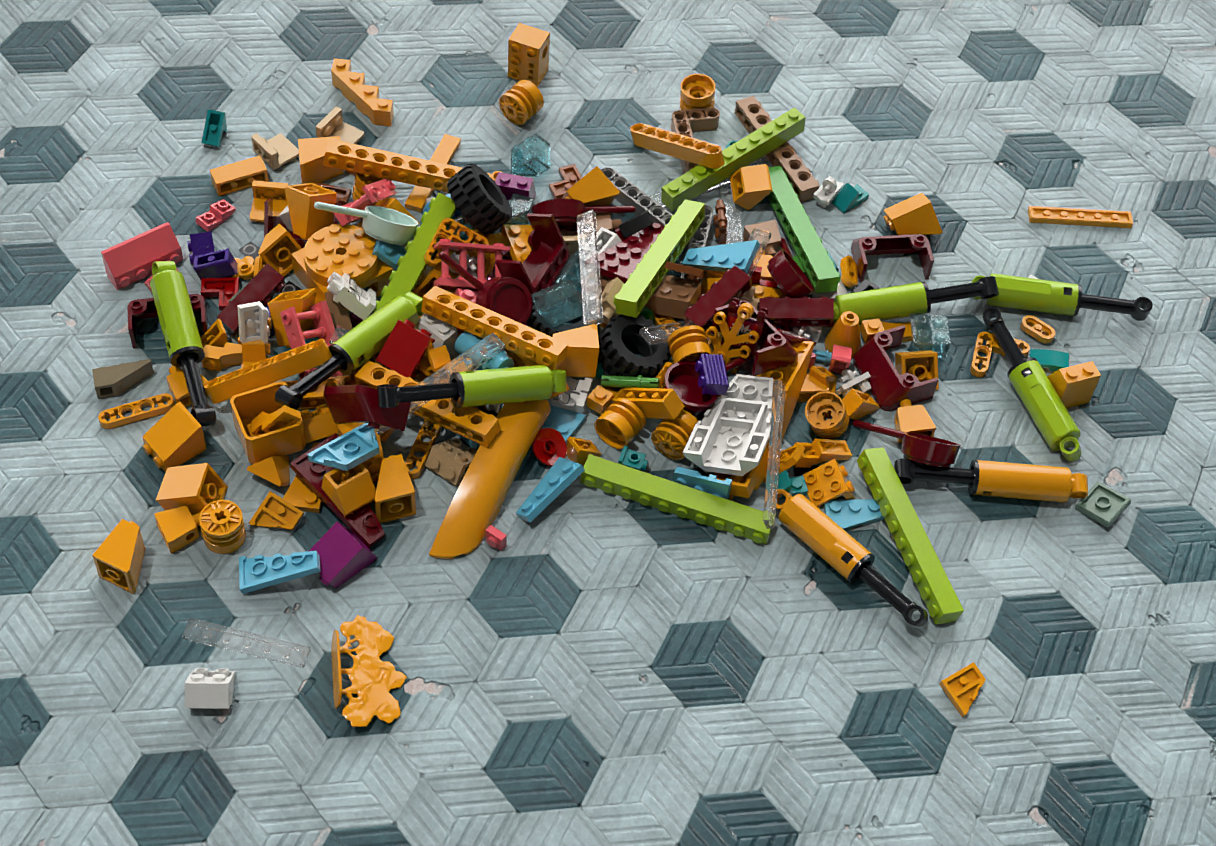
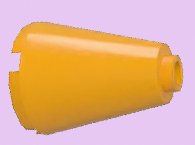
M851 311L841 314L825 338V350L832 352L833 345L852 348L851 359L854 358V354L861 348L860 325L857 314Z

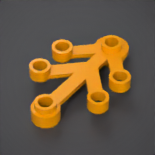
M749 303L740 305L737 310L738 318L730 331L725 313L717 312L715 314L714 322L719 325L724 338L723 345H721L718 338V329L716 327L710 326L706 331V336L711 339L714 346L712 354H722L725 364L728 363L730 358L738 356L747 358L751 353V349L747 345L741 346L740 349L729 350L731 345L744 342L754 344L759 339V334L756 331H750L748 334L737 336L744 321L751 318L754 313V308Z

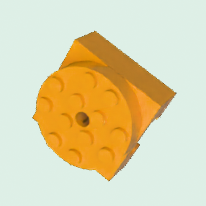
M332 224L322 228L308 239L304 248L291 254L293 271L296 277L306 289L316 288L317 293L324 301L325 292H329L327 290L329 284L327 280L333 272L340 276H343L344 273L348 274L350 279L356 282L357 286L362 289L365 287L372 289L376 292V297L381 295L384 286H388L391 282L389 277L393 268L381 261L378 256L372 254L376 240L366 234L363 228L357 227L355 224H346L345 226Z

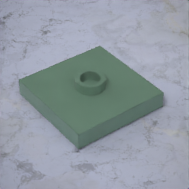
M1097 481L1088 491V496L1082 498L1075 505V510L1109 528L1131 504V499Z

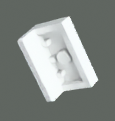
M260 301L237 305L240 341L246 343L261 340L264 344L268 343V336H270V329L267 325V319H269L268 309Z

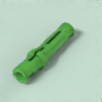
M602 375L601 378L603 379L601 381L602 387L659 388L658 384H660L659 378H645L642 375L637 377Z

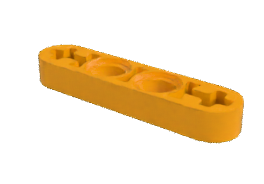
M163 393L106 409L99 414L98 419L102 428L112 429L167 413L175 403L172 395ZM144 406L152 407L149 411L141 410ZM126 411L133 412L128 417L122 416V414Z
M426 419L405 461L410 479H416L421 475L431 448L435 445L442 428L434 424L431 431L430 425L433 422ZM429 436L431 441L423 442L421 438ZM417 451L425 453L422 457H416L414 454ZM414 463H416V469L409 471V469L413 468Z

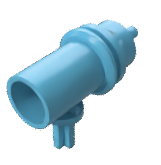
M463 332L455 342V351L475 364L478 370L514 367V361L508 357L507 352L499 345L481 339L469 332Z

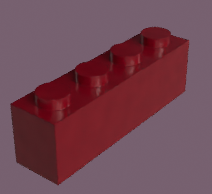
M266 264L222 310L217 319L222 321L226 330L236 336L239 333L237 305L260 301L266 307L268 302L273 299L272 297L284 289V277L269 264Z
M737 266L728 269L718 282L712 284L706 294H702L693 306L687 308L684 314L685 324L688 326H700L706 333L707 329L712 326L715 308L728 305L733 298L740 300L752 288L751 277Z
M764 297L759 299V311L762 307L768 309L766 320L772 326L833 327L834 298Z

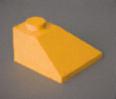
M278 224L265 235L258 254L267 264L284 277L293 269L291 254L302 248L282 225Z

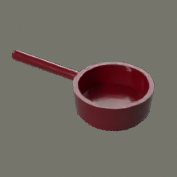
M561 198L539 202L531 210L532 214H553L560 231H576L584 224V214L634 213L636 208L634 206L584 207L585 204L580 200Z
M781 238V250L768 261L767 269L787 297L802 298L815 292L813 286L794 261L786 240Z
M444 252L438 254L439 259L479 290L476 304L523 325L528 321L533 308L532 296L528 288L521 281L515 278L495 277L482 284Z
M750 354L747 358L739 357L725 364L726 372L752 360L754 355ZM677 362L667 369L662 388L675 390L685 406L683 410L691 413L693 416L703 415L712 407L719 395L702 394V388L698 386L699 373L695 371L696 362Z
M859 420L853 421V426L856 428L902 439L901 452L904 454L903 457L929 465L950 467L951 464L955 463L961 446L958 443L937 437L903 432Z

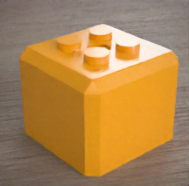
M279 381L234 395L230 400L234 426L248 461L251 464L272 456H286L301 451L306 446L302 417L294 425L259 436L251 434V422L261 412L271 414L282 407V405L275 401V393L281 386L287 385V383Z

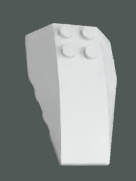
M736 374L729 383L726 394L718 397L711 410L708 409L704 413L702 421H698L695 424L684 448L683 455L707 472L743 476L758 466L770 438L774 379Z

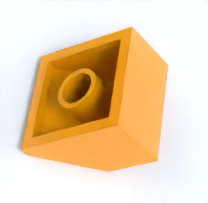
M932 350L895 353V368L899 375L905 373L913 374L918 378L919 382L933 378L938 379V353ZM937 383V386H936V389H935V390H938V389H939V384H938V383Z

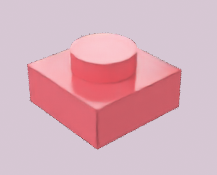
M492 525L486 529L487 543L491 547L502 551L506 547L507 535Z

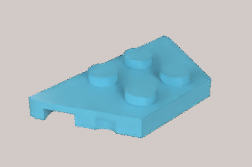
M364 423L308 453V460L313 463L348 471L380 453L375 431L373 428L367 427L368 423Z

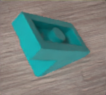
M208 109L201 143L220 147L222 134L227 132L226 113Z
M846 183L834 198L832 204L844 214L869 198V193L858 184L852 186Z
M784 470L765 483L769 500L772 492L777 489H783L792 496L797 494L808 495L804 476L789 477L787 470Z

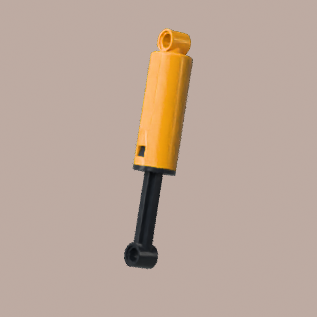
M898 459L894 462V469L902 484H910L914 480L968 484V491L971 495L1066 502L1070 497L1080 499L1088 496V476L1082 473L1072 474L1071 470L1067 467L972 460L969 469L915 465L910 459Z
M777 489L772 492L770 502L773 507L780 510L779 521L851 584L862 579L899 611L907 623L915 627L926 624L928 620L927 611L915 602H912L871 567L875 560V556L803 494L792 496L783 489ZM785 496V503L779 505V499ZM918 610L920 618L917 621H913L912 614Z

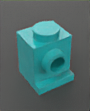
M624 446L618 464L645 472L648 460H646V454L630 450L628 446Z

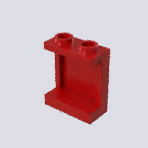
M407 319L405 321L398 320L376 361L395 370L400 375L414 380L417 375L415 371L430 343H434L435 339L431 337L432 333L423 328L421 331L414 328L416 326L415 323Z

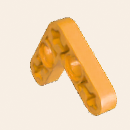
M445 218L439 224L424 254V261L431 267L438 265L441 261L438 254L442 252V249H434L437 238L450 239L459 243H469L474 238L472 244L481 242L484 245H489V242L484 236L451 218ZM447 224L450 225L449 230H446ZM461 232L466 233L468 240H462L459 234ZM436 250L438 252L436 253L435 259L433 261L431 260V255Z
M981 332L977 336L970 372L975 377L981 378L986 375L991 352L1005 355L993 333ZM1014 339L1018 347L1022 349L1021 352L1024 357H1027L1030 350L1029 344L1025 341ZM983 340H986V345H985V346L982 345V344H983ZM983 352L986 354V357H981L977 353ZM979 363L982 364L981 370L977 367Z

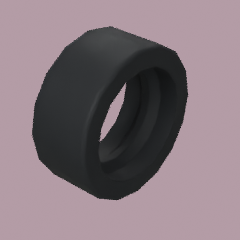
M647 210L623 222L618 227L624 238H627L652 225L654 222Z

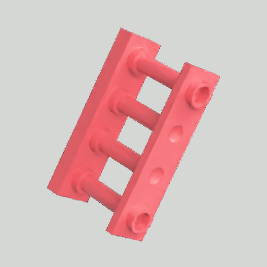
M387 178L374 182L362 188L365 192L362 197L342 206L365 210L366 206H371L377 201L397 194L396 187ZM332 212L342 226L363 219L362 217Z
M440 239L434 245V249H442V252L448 256L449 250L459 251V265L466 271L467 252H477V279L482 284L487 281L485 279V253L495 254L496 261L502 260V254L510 251V247L504 246L502 243L484 245ZM442 261V276L434 281V286L444 290L456 291L457 288L479 291L461 275H459L458 279H451V276H449V266ZM495 263V277H502Z
M327 301L310 306V311L296 313L294 307L280 312L291 350L305 345L304 339L319 337V339H324L328 347L338 340ZM313 318L316 329L302 332L299 321ZM316 368L299 373L300 379H303ZM337 371V372L334 373L331 377H335V376H339V375H342V376H343L344 374H342L341 372Z

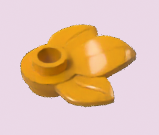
M245 256L242 260L234 258L238 264L237 274L229 278L241 277L243 280L253 278L254 259L250 256Z

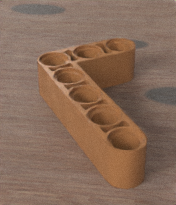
M713 107L674 111L671 120V131L693 138L692 132L715 130L718 128L720 111ZM679 159L683 174L699 165Z

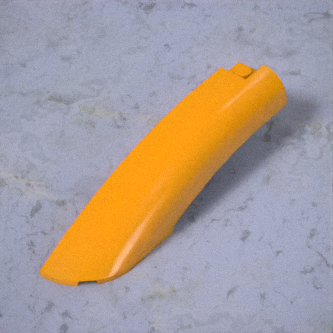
M547 399L504 403L496 416L499 419L500 432L488 448L483 445L479 446L444 517L429 556L438 559H454L455 556L471 553L481 544L486 536V529L493 524L499 514L508 490L534 438L551 412Z

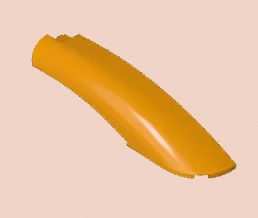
M814 342L790 343L797 351L796 361L793 364L757 375L774 379L770 438L759 465L745 475L737 476L714 473L719 480L732 479L729 500H733L734 496L749 498L753 490H758L794 412L809 366Z

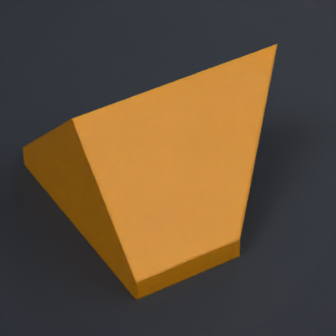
M812 365L809 375L827 386L829 392L835 393L838 377L825 367Z
M272 456L247 467V471L278 486H288L290 483L289 456Z

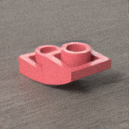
M220 200L210 205V211L197 216L195 223L208 232L227 220L235 212L236 208L226 200Z

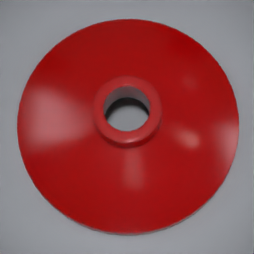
M553 428L539 430L532 443L535 456L545 465L553 466L559 457L565 458L567 446L565 439Z

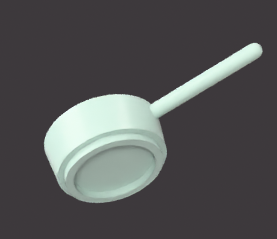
M322 202L314 204V207L319 210L362 217V227L366 234L391 244H407L412 240L413 233L418 226L417 220L411 216L386 207L366 206L365 210H359Z

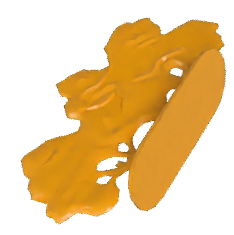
M357 615L353 621L344 622L340 625L341 633L347 638L346 643L342 647H340L338 630L334 629L331 656L335 708L340 706L342 694L349 698V704L343 709L342 715L346 720L351 721L352 727L367 726L374 715H377L380 720L391 723L400 716L401 711L398 700L389 691L400 688L407 676L400 671H396L395 666L389 661L382 662L380 660V655L390 649L394 636L384 630L377 622L368 621L364 616ZM354 635L355 638L351 640L350 636ZM359 641V646L355 649L348 648L352 647V642ZM355 651L357 655H352L351 652ZM341 653H348L353 658V667L350 669L341 668ZM341 674L349 676L352 686L342 689ZM352 694H358V697L354 698Z

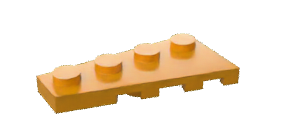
M314 442L312 448L318 445L319 443ZM296 474L283 499L303 512L320 513L322 500Z

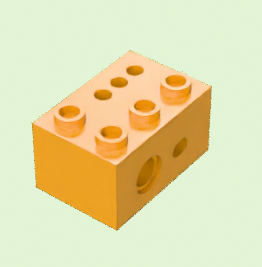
M522 23L517 25L508 39V77L519 81L525 79L539 86L549 70L550 32Z

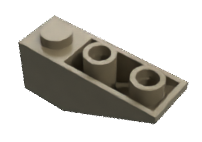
M151 359L92 369L98 399L119 395L154 373Z

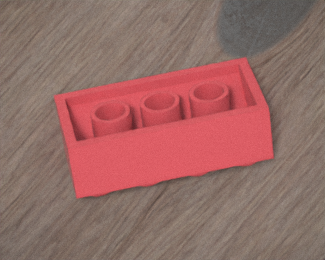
M169 222L101 251L107 277L117 290L151 275L154 261L171 260L177 264L183 260L181 247Z

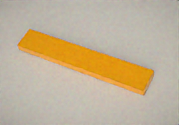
M444 134L429 161L449 164L461 143V138ZM415 185L405 202V208L422 212L426 199L431 196L434 189Z
M1041 206L1028 207L1029 223L1132 228L1133 226L1132 215L1129 211Z

